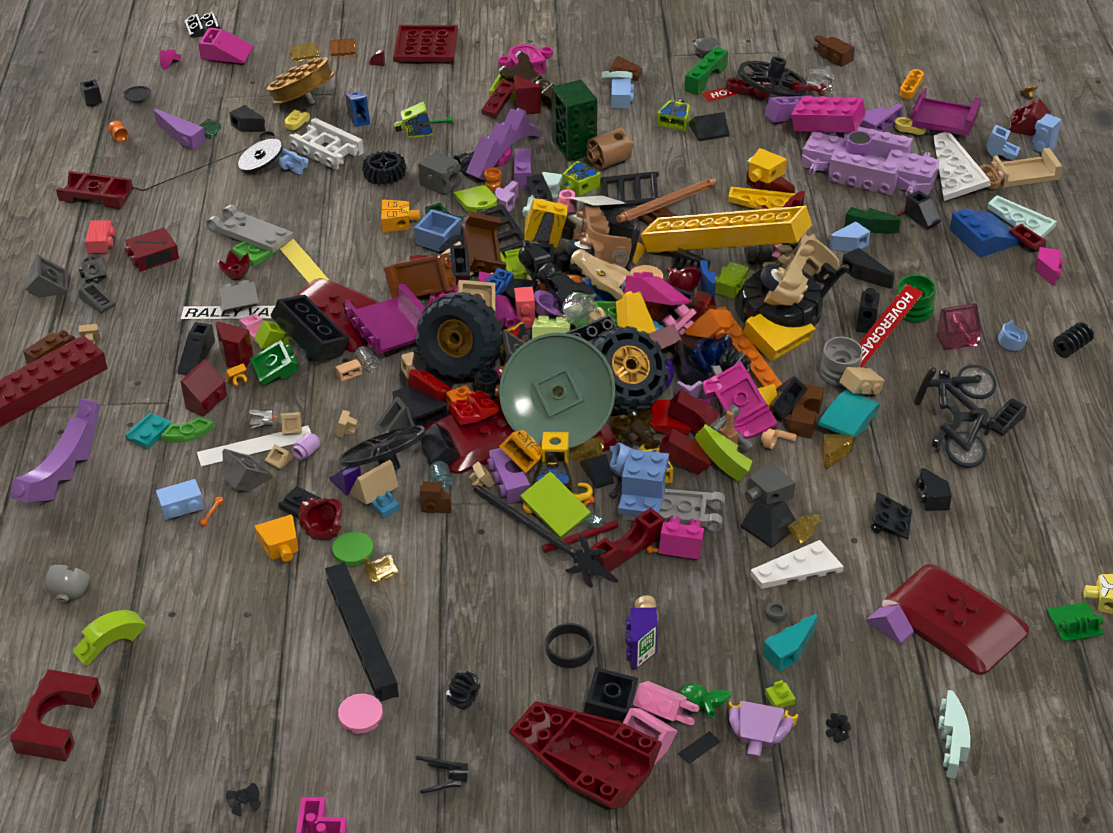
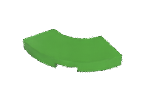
M200 417L184 424L171 423L162 433L161 440L174 443L192 441L209 433L215 427L213 421Z

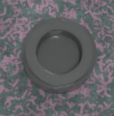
M780 602L769 603L766 607V618L774 623L783 622L787 617V607Z

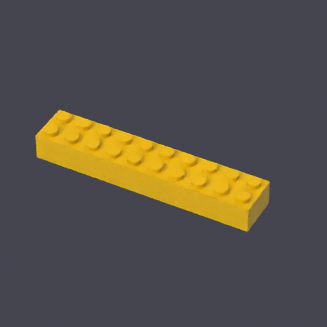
M807 206L657 218L641 233V237L647 253L675 252L678 248L689 251L691 249L704 250L706 248L719 249L721 247L734 248L736 246L749 247L751 245L764 246L766 244H795L807 233V230L812 226Z

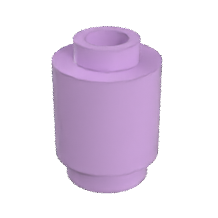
M306 433L293 445L292 454L298 460L307 459L320 448V440L315 434Z

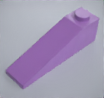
M805 96L771 97L764 115L773 123L787 121L791 119V114L800 99Z
M154 109L156 124L180 145L194 150L206 141L204 127Z
M515 149L514 181L518 182V189H529L526 177L531 176V149Z

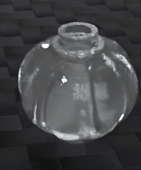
M581 292L569 294L563 303V318L565 321L577 326L587 324L590 317L595 315L596 303L590 295Z

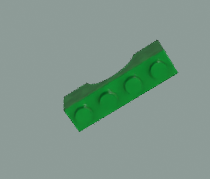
M714 47L685 75V91L699 95L706 88L712 71L721 74L727 68L728 51L720 47Z

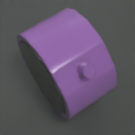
M863 131L849 133L846 151L853 155H868L871 151V135Z

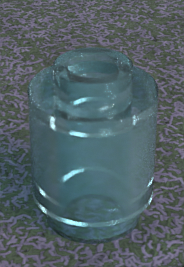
M442 461L434 462L430 468L431 479L433 482H443V489H447L453 481L449 467Z

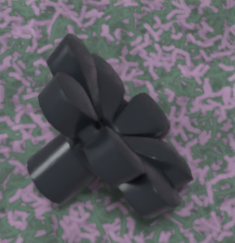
M832 713L830 715L831 719L826 720V726L830 727V729L826 730L827 737L834 736L835 743L847 740L849 738L847 732L851 730V724L847 722L848 717Z

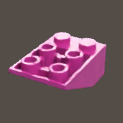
M208 28L198 43L201 59L244 64L254 48L253 45L224 29Z

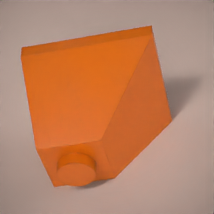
M709 309L684 332L687 335L720 339L731 328V312Z

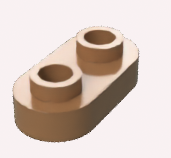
M991 165L979 166L990 179L991 186L986 188L989 190L999 188L1001 178L995 168Z

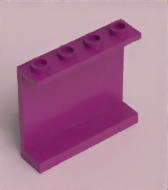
M405 283L398 285V297L359 309H356L349 300L345 301V317L352 322L353 327L358 329L361 337L366 339L369 347L373 348L377 354L416 342V336L418 335L416 327L425 306Z

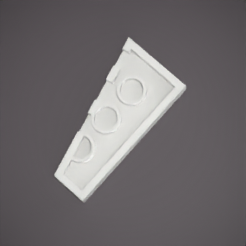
M818 540L751 569L750 576L763 589L787 584L789 580H806L808 576H826L827 572L835 571V573H841L844 566Z

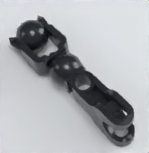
M529 240L523 241V247L518 254L519 261L525 267L532 280L539 279L542 284L546 285L549 292L557 299L556 309L560 313L567 316L572 313L573 304L589 307L591 301H597L596 293L587 284L574 282L568 275L562 273L556 265L552 264L550 254L547 251L534 245Z

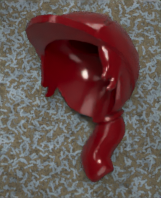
M698 268L667 269V282L671 286L693 292L698 286L701 272Z

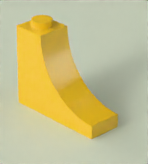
M759 314L746 320L743 333L770 362H773L811 340L816 328L812 324L795 328L784 327L767 320Z

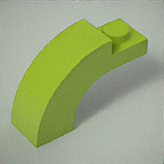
M129 610L110 612L94 620L82 631L85 637L74 648L73 652L84 665L89 666L107 645L119 639L134 641L147 625L136 612Z

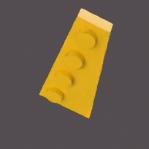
M730 187L728 202L758 210L783 208L785 203L795 193Z

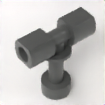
M732 404L721 415L722 418L715 420L709 427L719 433V429L725 426L726 412L731 411L735 419L741 411L736 405ZM740 433L738 434V443L740 444L738 449L744 453L754 442L750 438L745 439Z

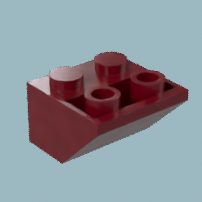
M1040 98L1035 101L1031 100L1026 106L1014 110L1007 130L1013 133L1033 136L1036 134V122L1041 120L1046 114L1050 115L1051 112Z

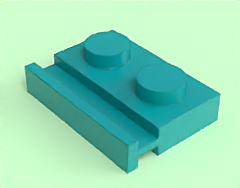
M150 412L125 434L126 440H131L134 444L148 450L161 438L162 433L172 421L158 415L154 416Z

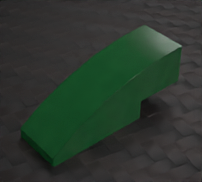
M851 207L846 213L844 227L857 222L868 229L870 233H899L902 217L872 208L864 211Z

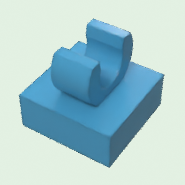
M388 491L381 497L377 496L376 500L371 502L372 508L383 519L400 510L399 503Z

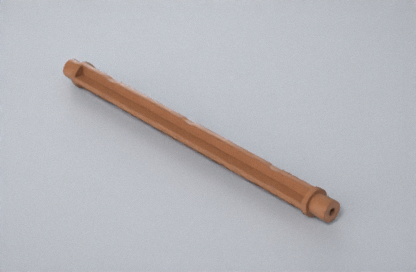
M716 179L703 180L639 205L636 208L624 211L616 216V220L618 223L627 222L638 216L710 189L716 185Z

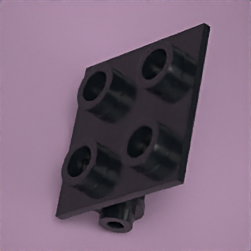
M877 492L871 529L874 533H880L886 528L908 540L912 509Z

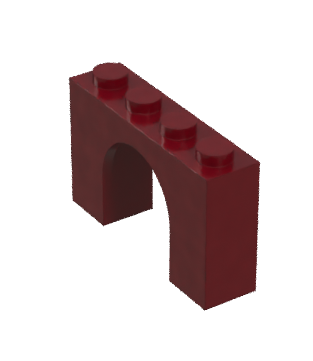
M682 389L670 400L668 413L686 423L694 431L695 435L705 424L710 426L718 419L719 415L718 410ZM673 428L662 438L659 452L668 453L669 459L697 475L704 469L707 470L711 465L712 460L701 448L697 440H693Z
M48 669L45 676L40 679L39 687L35 694L31 696L26 711L21 714L17 728L11 733L10 741L15 753L66 762L75 745L71 730L42 724L41 721L47 712L61 705H74L93 709L101 694L98 678Z

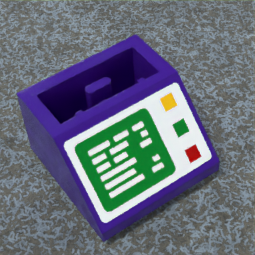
M656 607L630 608V617H626V630H630L626 631L627 647H630L627 648V661H631V670H636L657 653L658 622Z

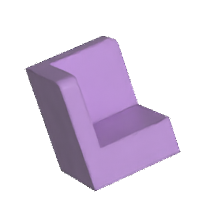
M678 381L676 383V393L682 389L695 398L700 399L702 398L703 382L698 381L693 386Z

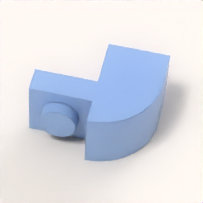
M995 125L987 141V150L992 157L1001 155L1006 159L1015 160L1020 147L1007 142L1006 140L1011 131Z

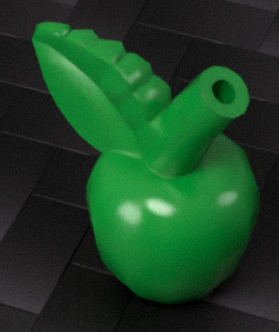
M694 683L683 685L679 691V694L687 697V701L699 706L698 712L693 713L705 710L709 718H713L716 715L713 707L725 704L732 696L731 692L725 690H712L708 692L705 687Z

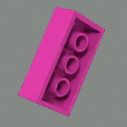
M805 96L800 99L791 114L794 131L851 133L857 131L866 112L863 98Z

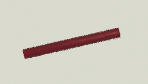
M617 520L562 538L561 540L570 545L580 541L579 535H583L587 539L619 528ZM552 543L541 546L544 553L558 549Z

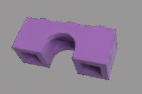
M501 448L489 450L488 468L493 470L494 482L499 484L501 497L505 498L507 504L522 501L520 495L530 488L524 471L518 472V465Z

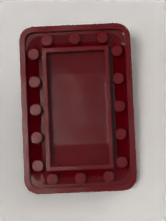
M323 278L312 280L293 295L305 294L349 337L345 350L358 352L368 344L366 339L361 337L358 329H355L352 322L345 317V301L349 300L356 309L379 303V301L352 288Z
M498 398L492 399L499 408L498 412L481 421L461 425L451 413L425 426V431H427L436 422L449 431L460 454L447 467L452 473L460 474L470 471L477 462L483 466L487 465V459H490L489 450L500 448L499 446L515 432L506 420Z
M933 564L924 565L882 602V607L900 605L916 635L978 675L988 673L1025 639L1029 633L1028 625L1010 610L961 578Z

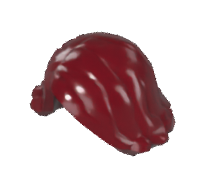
M308 498L307 502L301 503L300 513H298L300 527L305 529L306 535L311 536L312 539H319L320 541L326 539L328 541L336 537L341 529L342 504L338 499L334 498L319 500Z

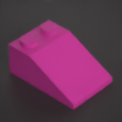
M633 272V275L626 276L624 293L640 291L644 301L667 305L689 303L687 297L662 278L653 276L652 272Z

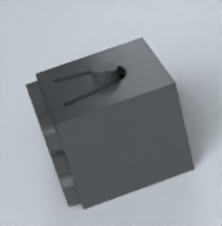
M434 151L418 163L420 185L441 195H447L453 187H458L461 184L462 179L459 176L461 165L453 158Z

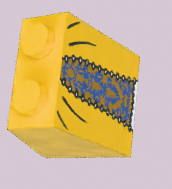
M534 198L525 220L524 241L529 240L532 243L538 244V240H549V244H554V247L557 248L566 221L568 205Z

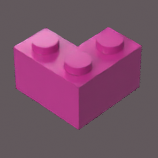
M325 797L301 798L296 833H349L346 818L328 817Z

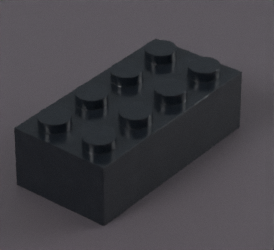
M305 294L277 300L271 318L314 361L343 355L349 337Z

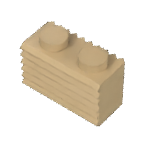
M848 366L840 379V383L845 385L852 394L877 395L881 392L885 380L871 368Z

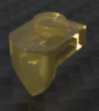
M391 553L374 562H371L368 557L365 558L366 573L373 581H380L398 572Z

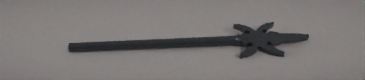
M479 485L474 488L475 493L570 555L574 563H578V566L565 569V571L568 573L582 571L583 579L589 588L593 587L590 574L599 575L614 583L618 582V579L606 570L598 559H593L594 556L607 553L606 550L594 549L590 551L589 544L583 535H579L583 549H574Z

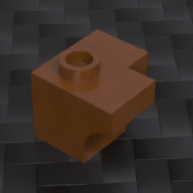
M423 481V484L420 485L421 512L451 513V494L444 491L443 482Z

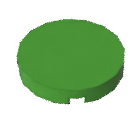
M360 532L342 534L335 540L332 548L333 556L337 559V562L340 564L345 562L346 566H359L361 562H367L372 557L374 551L371 538Z

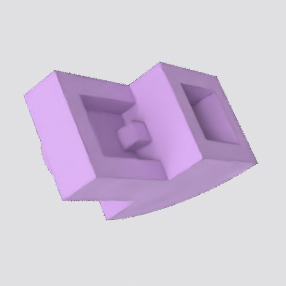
M512 181L504 189L498 187L495 191L497 204H503L509 213L515 208V199L519 196L518 182Z

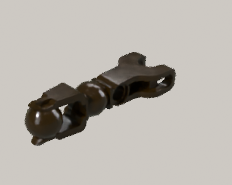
M519 51L515 55L517 56L518 64L512 68L502 66L498 70L501 77L505 81L514 83V76L517 75L540 85L541 99L552 109V87L556 85L550 83L549 80L543 79L533 69L529 56Z

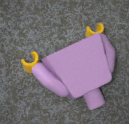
M729 701L730 724L735 735L740 737V742L749 744L747 756L760 758L762 747L770 749L774 744L780 743L790 732L791 728L796 725L798 714L791 717L788 715V710L784 714V709L746 701H740L739 705L734 706L732 701Z

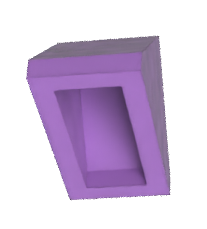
M900 605L881 607L866 619L867 623L899 645L914 633Z

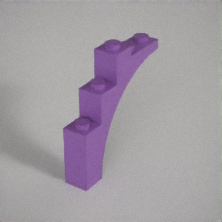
M510 108L505 122H502V124L496 122L490 136L487 138L480 137L466 171L467 174L485 181V170L494 168L502 154L514 142L525 136L540 137L541 131L536 129V125L530 123L531 117L526 115V111L517 108V110Z

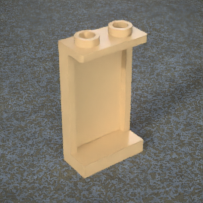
M1043 148L1042 157L1001 162L996 155L993 156V161L990 164L999 174L1003 187L1060 180L1062 171L1061 163L1050 148Z

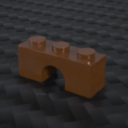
M804 384L808 389L790 411L792 415H788L786 426H789V433L811 439L815 429L816 415L820 413L825 387Z

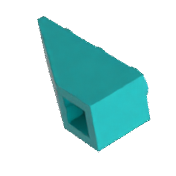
M816 614L802 619L794 626L787 627L779 634L770 636L764 641L763 656L778 672L798 661L816 630L818 617Z

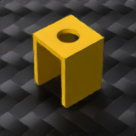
M543 432L542 462H546L547 452H564L565 462L569 466V432ZM552 439H558L561 441L557 445H553L550 443Z

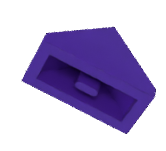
M360 466L344 468L328 478L347 496L350 494L356 479L361 476Z

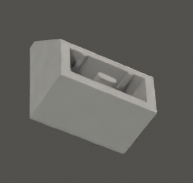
M249 280L240 281L235 286L231 284L222 285L216 293V298L222 312L254 306L259 303L254 282H249Z

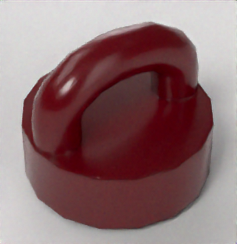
M754 89L755 98L763 100L769 97V93Z

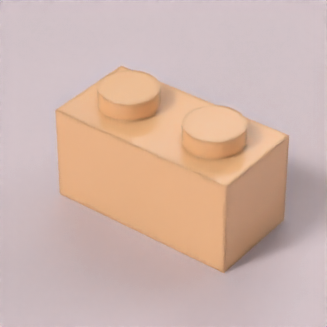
M357 359L336 366V375L341 382L362 374V365Z

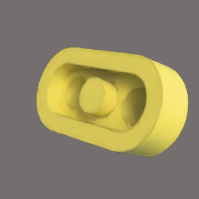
M899 117L895 120V128L900 132H908L917 136L926 133L927 128L912 126L913 120H910V118Z

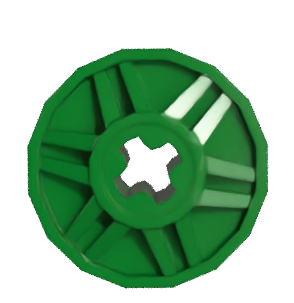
M905 276L897 285V295L906 284L924 293L902 319L909 322L926 321L934 313L936 285L927 276Z

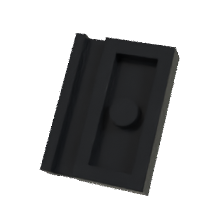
M296 486L284 497L282 502L278 503L280 510L298 518L302 502H307L308 498H315L316 500L322 498Z

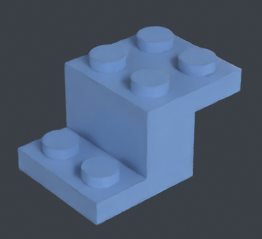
M629 449L622 474V496L618 507V514L638 516L650 507L660 514L665 494V474L669 461L668 453Z

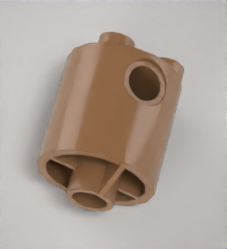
M620 127L589 139L587 142V158L600 170L631 158L634 143L631 138H628L624 129Z

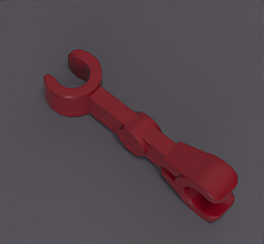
M793 81L791 87L796 92L804 90L809 92L817 91L819 95H824L825 93L822 89H827L823 83L818 86H812Z

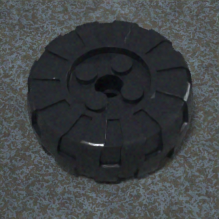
M761 270L753 273L744 282L739 301L741 318L744 323L748 318L759 314L767 320L784 327L795 328L812 324L815 327L816 323L819 322L823 306L822 290L820 285L816 283V280L809 274L803 273V276L808 279L806 283L808 288L803 293V298L798 304L794 303L792 306L770 305L764 302L769 289L761 280Z

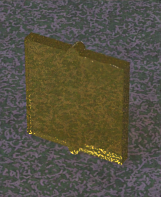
M315 42L289 46V53L293 61L319 57V50Z

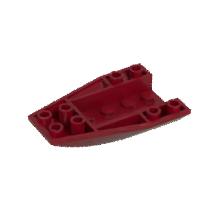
M535 701L509 730V734L571 788L609 808L625 807L650 776L662 746L661 741L622 722Z

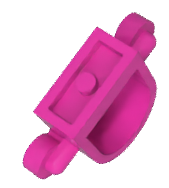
M520 44L509 50V57L501 56L498 58L499 67L506 66L512 68L518 64V59L515 55L522 51L529 56L533 69L537 73L543 74L546 73V59L553 56V48L546 46L539 50L533 45Z

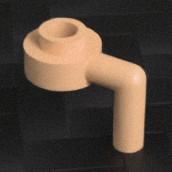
M768 429L767 432H763L761 442L765 448L773 449L777 438L795 442L797 435L779 429Z

